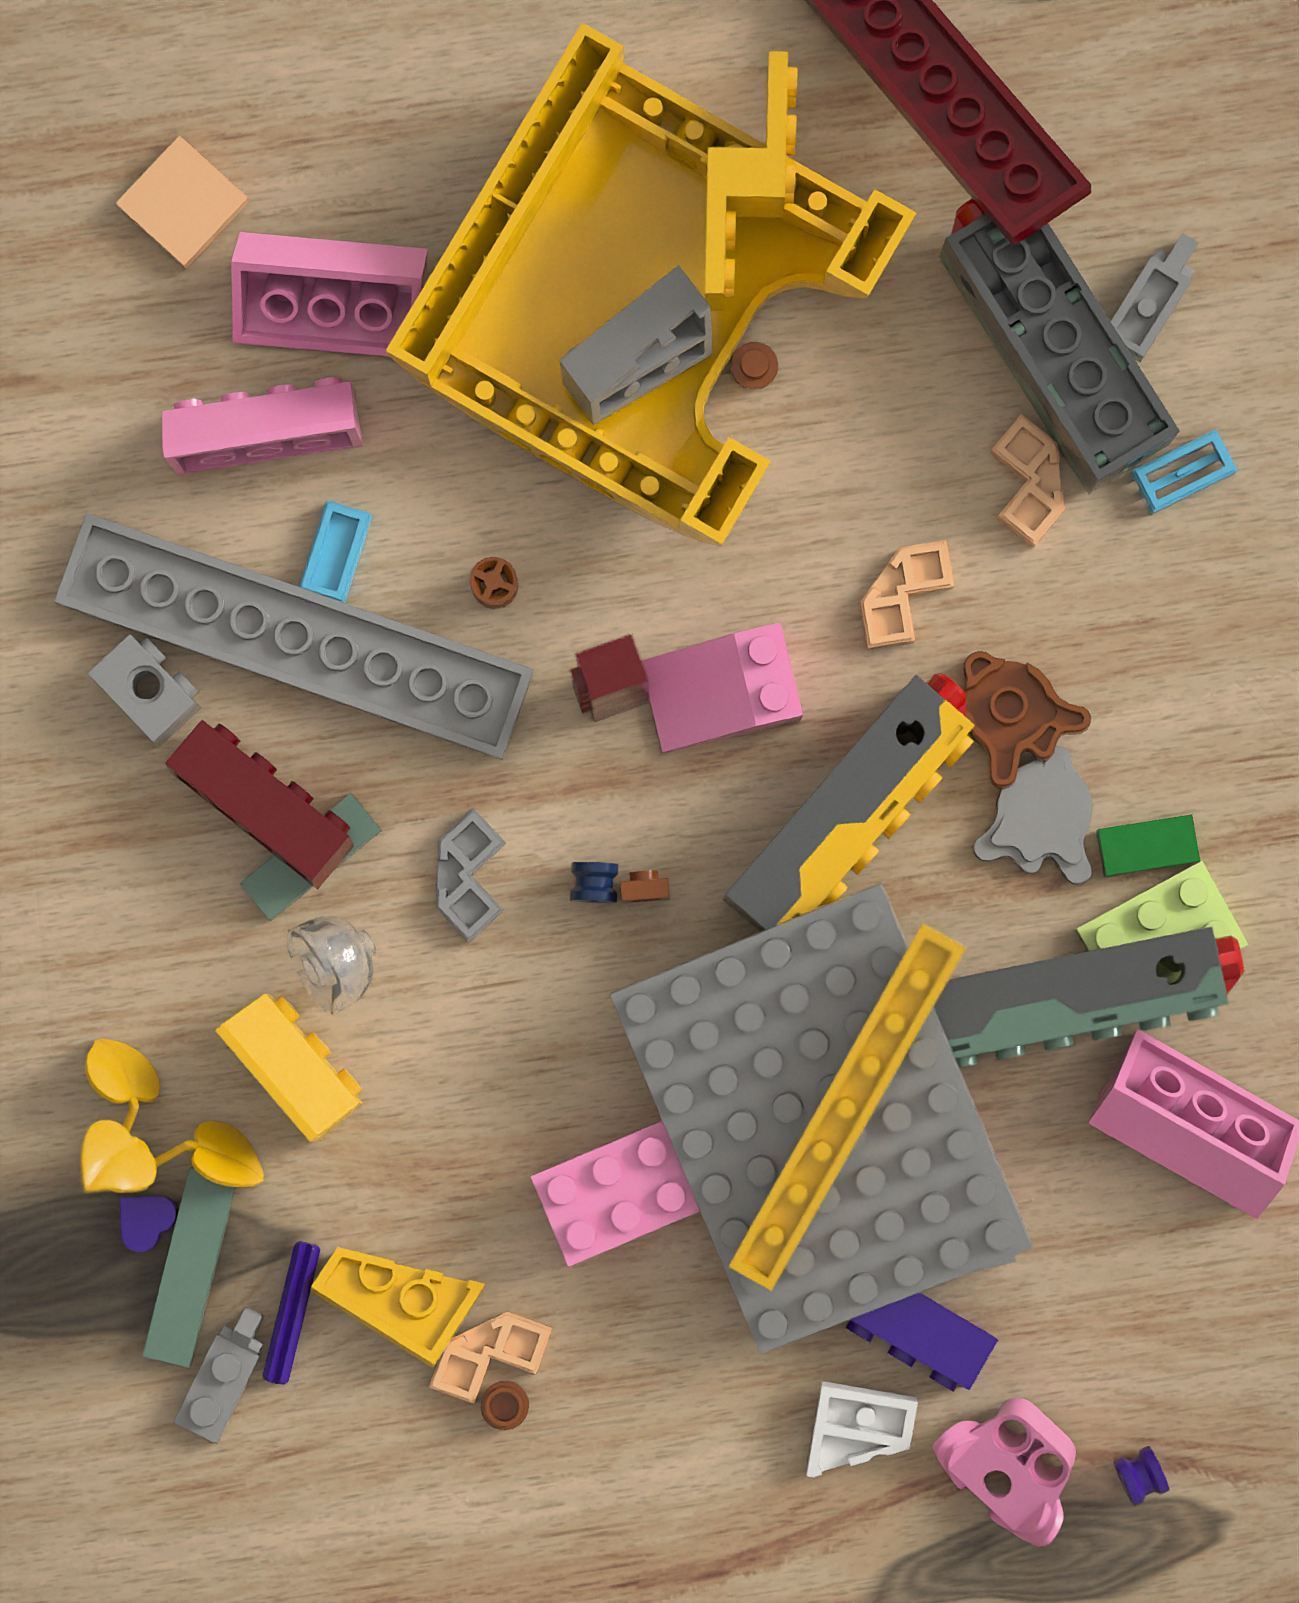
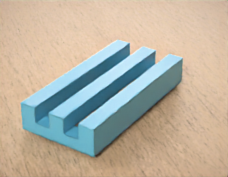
M1215 429L1132 470L1130 475L1133 481L1137 482L1140 488L1139 492L1142 498H1145L1150 514L1153 515L1235 474L1238 470ZM1212 444L1215 452L1149 483L1147 475ZM1221 461L1223 468L1160 499L1157 498L1155 492L1213 463Z

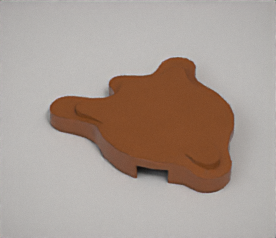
M984 651L974 652L966 658L963 669L966 678L964 690L966 693V716L975 725L969 733L983 747L989 757L990 781L994 787L1005 789L1015 783L1021 754L1030 752L1037 760L1048 761L1052 757L1057 741L1061 736L1081 734L1088 730L1091 723L1089 711L1084 707L1069 704L1061 699L1054 691L1048 678L1030 663L1022 664L1016 661H1005V659L995 658Z

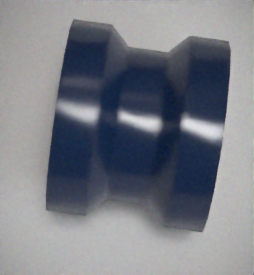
M604 862L571 863V873L576 877L575 887L570 891V901L617 903V892L613 889V879L618 875V864Z

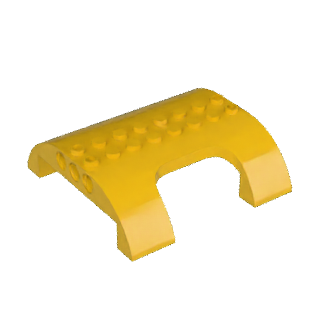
M582 22L387 347L386 353L419 382L475 421L594 491L640 516L681 535L707 544L722 546L771 461L728 437L725 444H722L712 436L705 424L704 407L711 389L754 316L768 299L785 290L803 287L823 290L845 297L868 298L914 220L916 212L874 189L866 202L786 156V163L795 164L794 204L785 203L783 218L736 217L735 250H725V259H735L734 298H724V311H711L713 354L593 425L563 385L559 360L569 350L581 344L677 265L681 267L705 299L708 147L766 148V144L624 64V46Z

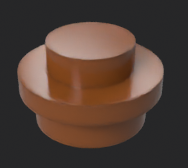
M760 342L746 343L739 347L732 357V375L737 383L744 388L752 390L762 389L771 384L777 375V356L766 344Z
M500 1381L492 1384L485 1391L481 1399L483 1418L490 1426L498 1430H511L518 1427L525 1420L529 1411V1400L526 1392L521 1386L511 1381Z

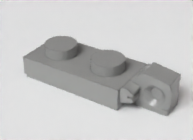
M1183 233L1169 255L1158 249L1155 256L1152 255L1111 320V323L1133 358L1138 362L1142 361L1192 281L1190 278L1195 271L1185 264L1198 245V242Z
M247 1307V1309H244L235 1329L227 1325L223 1326L221 1332L216 1335L173 1423L215 1444L219 1442L262 1355L260 1351L264 1343L254 1339L265 1315Z

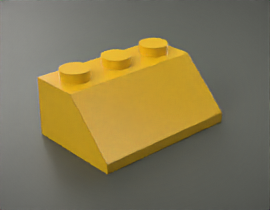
M265 993L223 1023L215 1031L310 1142L320 1141L363 1104L357 1096L363 1089L345 1068L338 1073L325 1059L331 1054V1051L313 1031L308 1036L301 1031L295 1024L300 1015L282 995L275 1000L270 994Z

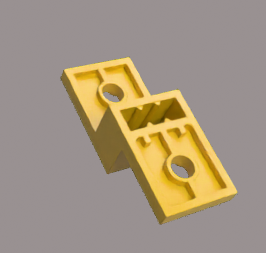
M769 51L766 148L708 147L705 300L710 305L711 311H724V298H734L735 259H725V250H735L736 217L783 218L785 203L794 204L795 164L786 163V156H795L796 115H787V108L796 109L797 67H788V51Z

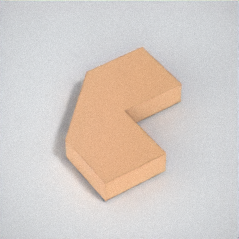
M1020 414L990 453L1026 482L998 515L997 519L1034 548L1065 510L1064 496L1061 487L1058 443Z
M946 540L899 547L877 580L862 598L859 604L867 650L913 643L915 637L908 596L953 589L954 584Z
M506 1311L464 1331L451 1339L440 1356L429 1388L474 1404L491 1358L536 1374L553 1327Z

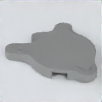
M1056 745L1054 753L1048 761L1036 759L1020 767L1017 771L1015 783L1009 788L1000 790L996 802L994 823L973 845V852L978 859L989 862L1000 857H1009L1022 871L1031 874L1040 869L1044 858L1049 857L1055 861L1068 882L1080 884L1090 878L1091 866L1083 845L1085 833L1091 822L1093 807L1091 794L1086 783L1074 769L1071 755L1065 748Z

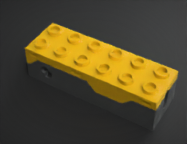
M942 673L933 674L926 683L915 675L729 889L723 900L759 931L817 909L818 906L822 907L836 901L848 888L841 880L849 870H852L858 876L879 852L872 844L881 833L887 839H890L911 815L904 808L912 798L921 803L942 779L935 772L939 766L945 762L951 768L974 742L967 736L975 725L967 719L966 693L962 688ZM908 730L911 731L916 737L917 745L913 742L908 743L906 746L901 745L897 740L896 731L902 735Z

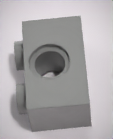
M129 634L88 674L152 742L160 747L201 709L192 699L199 691L180 672L172 677L160 665L166 657L147 637L139 643ZM146 676L158 677L160 681L158 693L153 698L140 699L137 693V686L141 679Z

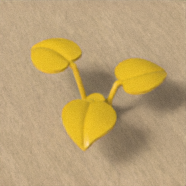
M97 1039L92 1042L84 1064L89 1084L96 1093L110 1102L118 1104L128 1102L129 1109L123 1126L114 1121L102 1120L91 1125L85 1133L80 1154L81 1179L85 1193L104 1190L116 1193L144 1190L154 1181L158 1166L186 1151L193 1152L191 1157L193 1168L211 1182L229 1187H254L262 1183L264 1180L263 1169L249 1141L236 1128L219 1121L201 1123L194 1131L195 1141H184L158 1157L153 1158L147 1144L137 1137H131L129 1133L139 1110L138 1101L152 1102L159 1095L160 1083L156 1070L143 1054L125 1043L110 1039Z

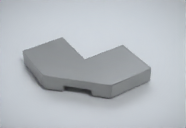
M474 808L438 840L436 908L469 943L504 911L472 877L476 871L506 844Z

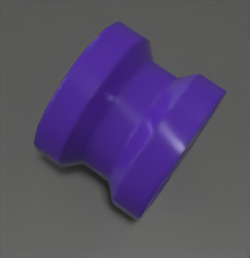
M1149 1445L1140 1449L1138 1456L1128 1460L1122 1457L1113 1461L1118 1477L1133 1506L1143 1503L1145 1496L1153 1492L1163 1494L1170 1491L1164 1472Z

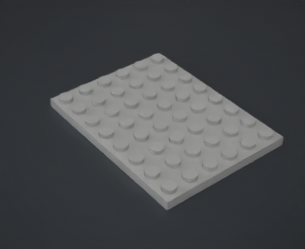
M882 882L623 987L610 994L760 1354L1033 1248V1243L933 1006L772 1291L728 1267L909 947Z

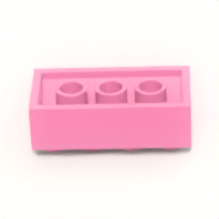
M240 232L231 261L233 343L390 357L386 353V349L427 282L428 249Z
M330 377L315 381L312 388L296 390L295 385H279L267 389L268 395L249 397L247 392H234L222 395L220 397L221 402L202 405V400L198 399L176 402L173 410L162 411L164 459L177 475L361 447L363 446L354 388L351 381L343 383L340 377Z
M1139 1029L1132 1035L1103 1087L1088 1122L1108 1136L1119 1140L1150 1160L1161 1164L1255 1219L1259 1218L1285 1185L1299 1142V1120Z

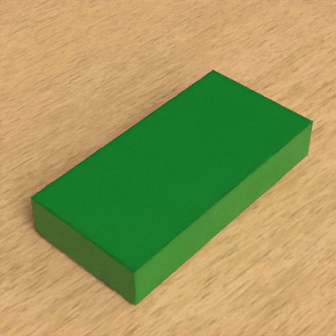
M1192 814L1096 830L1104 877L1200 862Z

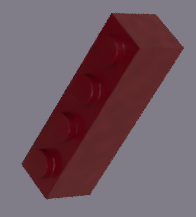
M632 634L575 654L577 667L570 669L573 689L582 714L591 711L594 721L597 722L648 703V678Z
M201 720L165 762L170 772L318 890L354 847L350 836L346 834L350 830V826L330 810L323 816L313 808L310 803L314 798L294 781H291L286 786L273 775L277 769L259 753L255 752L251 757L246 755L237 747L241 742L240 739L225 726L218 723L215 728H212L205 721Z

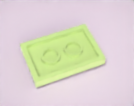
M1203 861L1192 865L1075 929L1087 952L1207 927H1213L1215 938L1229 935L1238 939L1240 949L1249 945ZM1168 956L1163 957L1156 966L1157 977H1166L1168 984L1175 982L1181 973L1179 963H1171Z

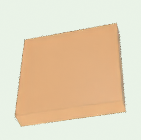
M179 135L115 204L178 263L187 269L250 201L242 191Z

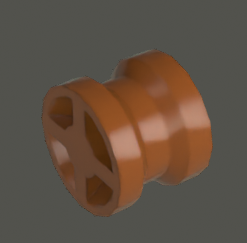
M484 558L471 571L470 586L476 600L484 607L491 609L504 608L516 597L519 587L516 572L512 565L503 558Z

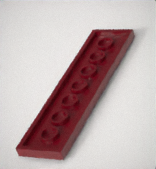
M805 0L1013 247L1091 194V183L933 0Z

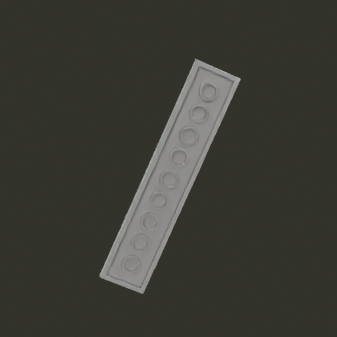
M88 513L85 515L54 602L60 606L500 760L504 758L534 674V669Z

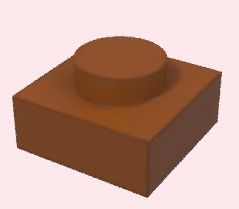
M658 870L630 872V881L620 882L622 903L670 900L668 878L659 879Z

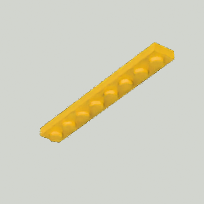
M922 922L728 1267L772 1291L966 949L964 945Z

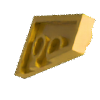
M337 1247L312 1284L311 1292L433 1368L484 1290L485 1283L473 1280L467 1282L443 1276L441 1272L429 1269L423 1271L395 1264L393 1260Z

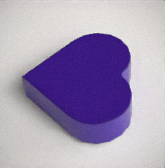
M162 1195L121 1197V1236L125 1246L133 1252L140 1253L155 1247L160 1240L161 1232L169 1230L176 1223L178 1209L174 1201Z

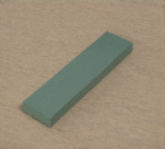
M190 1167L142 1356L187 1368L192 1366L236 1187L219 1185L201 1176L193 1167Z

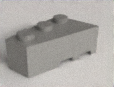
M677 265L581 344L569 350L559 360L562 383L593 425L597 424L712 355L710 305L681 267Z

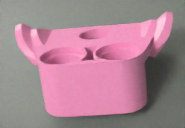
M1009 1399L1001 1405L995 1417L982 1424L976 1421L959 1422L946 1430L934 1442L933 1452L956 1487L962 1490L967 1486L992 1510L989 1516L996 1524L1037 1547L1046 1546L1052 1542L1063 1521V1510L1058 1497L1069 1478L1075 1461L1076 1450L1070 1438L1034 1404L1026 1399ZM1006 1420H1017L1024 1425L1026 1432L1022 1434L1013 1433L1007 1429L1004 1422ZM1046 1453L1054 1454L1061 1460L1062 1465L1060 1467H1050L1041 1460L1040 1455ZM998 1470L1007 1474L1012 1483L1010 1491L1000 1495L989 1491L984 1481L987 1473Z

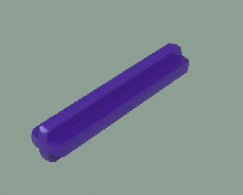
M299 1241L293 1247L262 1375L263 1379L270 1383L284 1385L290 1378L320 1254V1247L312 1243Z

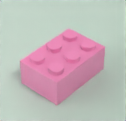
M663 1121L531 1176L568 1267L700 1211Z

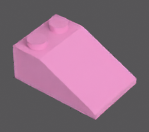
M781 622L733 633L642 660L648 678V695L662 754L800 722L803 717Z

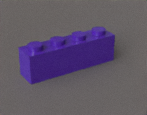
M920 1292L852 1318L845 1327L868 1342H871L874 1335L890 1343L891 1346L887 1353L910 1367L914 1365L916 1360L933 1369L929 1378L953 1392L958 1384L970 1391L999 1340Z

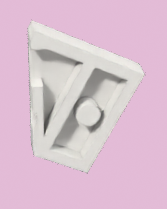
M821 1381L806 1476L817 1477L822 1475V1471L849 1463L850 1466L868 1462L876 1455L884 1454L888 1456L909 1450L918 1405L917 1397Z

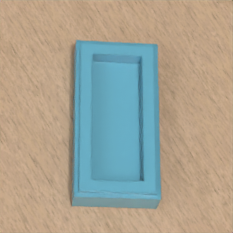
M326 500L299 585L300 588L346 603L373 518L371 513Z

